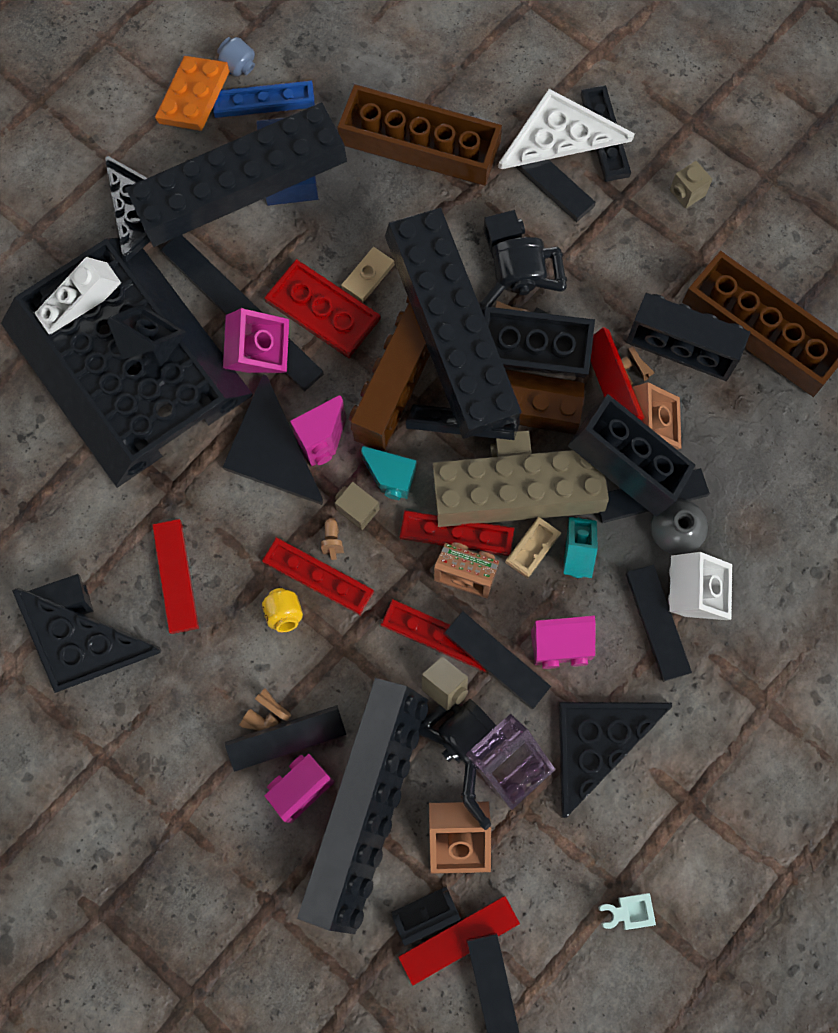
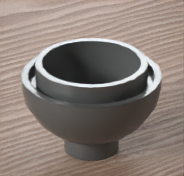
M677 499L674 504L657 517L653 515L651 520V533L654 541L662 550L673 555L694 552L703 544L708 532V522L704 512L700 507L688 500ZM685 519L688 523V527H680L678 524V520Z

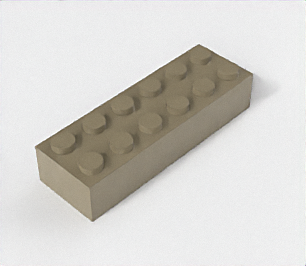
M574 450L433 463L438 527L537 519L538 517L549 518L594 514L605 511L609 500L605 475Z

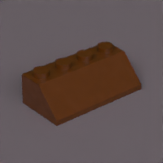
M505 370L522 411L519 425L576 434L581 420L585 383Z

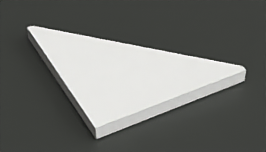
M548 89L499 161L498 168L506 169L632 142L635 133Z

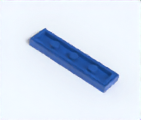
M312 81L221 90L213 106L215 118L309 108L315 105Z

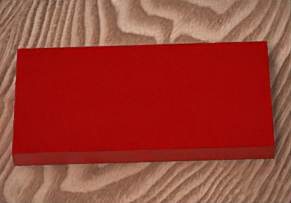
M297 259L264 297L266 303L347 358L353 355L381 320L380 314Z

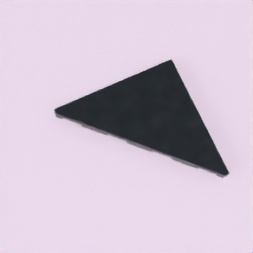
M107 156L105 157L121 254L123 261L127 263L150 242V239L125 188L147 178Z
M263 374L225 460L223 469L322 505L323 498L270 381L267 375Z
M21 588L12 590L54 693L161 653L160 647Z
M559 702L561 818H567L672 708V703Z

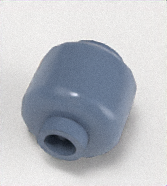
M228 37L217 50L219 54L218 61L228 63L229 73L232 76H240L242 74L246 76L255 67L253 62L255 57L254 50L241 38Z

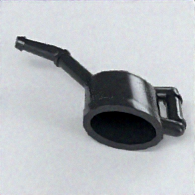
M536 237L516 238L495 245L491 252L494 259L497 283L482 302H479V305L484 314L485 306L491 307L504 290L513 291L522 296L528 295L535 287L558 292L565 291L567 288V277L565 276L563 265V252L557 246L545 248L544 241ZM545 259H552L554 279L547 278Z
M471 699L463 705L455 703L448 711L441 705H438L421 722L418 733L420 736L441 744L445 749L441 754L448 762L454 759L457 764L460 762L465 764L461 798L466 809L479 822L480 827L487 830L491 826L490 819L485 816L475 801L476 770L482 761L507 742L508 739L490 717ZM449 711L454 712V714L439 727V730L431 728Z

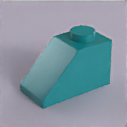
M363 446L361 450L362 459L380 491L385 493L386 497L393 500H400V498L408 499L417 469L416 460Z
M569 517L563 574L575 578H592L598 550L597 521Z

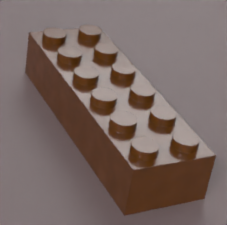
M354 84L338 124V133L346 147L486 186L501 143L502 125Z
M722 251L714 257L688 288L682 301L683 304L689 306L694 311L702 314H712L718 320L729 324H738L745 330L750 331L745 349L813 398L838 368V333Z
M408 296L406 300L408 305L405 312L400 311L395 322L397 328L394 334H389L385 341V353L382 358L378 357L372 369L374 375L371 381H366L362 388L361 397L363 398L359 406L354 405L349 415L354 441L383 452L387 448L430 357L428 347Z

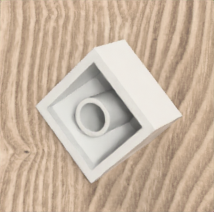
M702 552L671 556V567L669 569V612L684 617L731 620L732 564Z

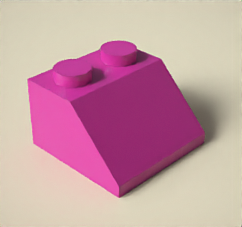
M243 308L226 315L223 368L246 373L287 372L289 319Z
M340 395L290 421L295 438L311 467L316 464L323 465L336 454L346 422L344 403Z
M595 616L535 621L531 630L534 664L542 665V669L560 667L559 663L571 662L573 667L588 665V661L595 657Z
M310 754L306 757L303 755L297 757L289 765L291 771L282 778L279 775L267 786L269 792L264 796L284 822L292 824L335 783Z

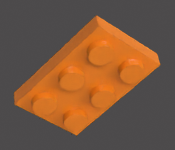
M184 56L155 116L158 123L202 131L230 72L228 63Z

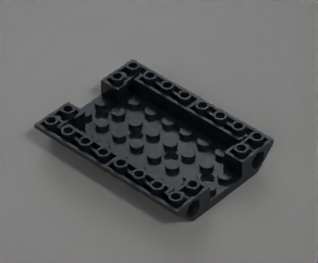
M119 238L104 239L15 296L1 322L6 332L116 488L161 459L163 456L159 449L204 419L209 426L253 396V393L235 370L223 368L224 355L146 251L142 248L125 263L122 259ZM86 257L107 262L121 284L102 303L52 334H48L35 315L39 307ZM143 305L186 333L163 365L159 366L142 354L123 360L112 332L110 331L104 335L99 334L100 327L108 324L109 317ZM139 364L142 366L139 374H128V370L132 365ZM168 405L172 407V412L169 416L160 417L158 415V411L162 406Z

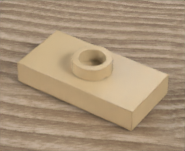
M373 247L342 283V289L364 303L395 265L394 260Z
M538 517L506 559L505 563L529 579L557 541L561 532Z

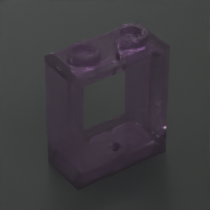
M509 714L466 754L493 792L511 810L555 771V768L529 730L512 714ZM524 745L530 756L499 783L492 772L518 748Z

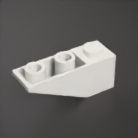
M86 257L39 307L35 315L48 334H52L102 303L121 282L107 262Z

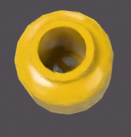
M283 588L274 589L262 602L267 625L278 632L283 633L294 630L302 619L303 613L298 596L293 591Z

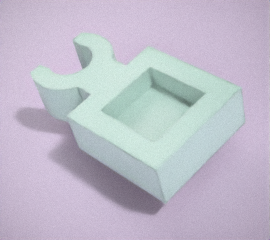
M650 893L619 897L620 907H614L610 904H602L598 907L599 911L609 910L612 913V919L609 922L601 923L602 927L606 929L614 928L619 921L623 922L624 930L656 925Z

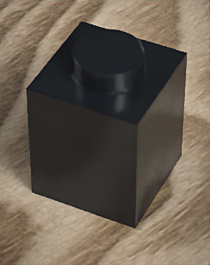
M515 210L484 217L483 231L490 252L495 245L507 240L522 238V235L525 234L523 220L517 218Z

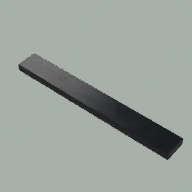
M183 235L174 238L161 249L162 254L225 315L241 308L263 313ZM288 337L287 372L284 373L305 392L324 375V372Z

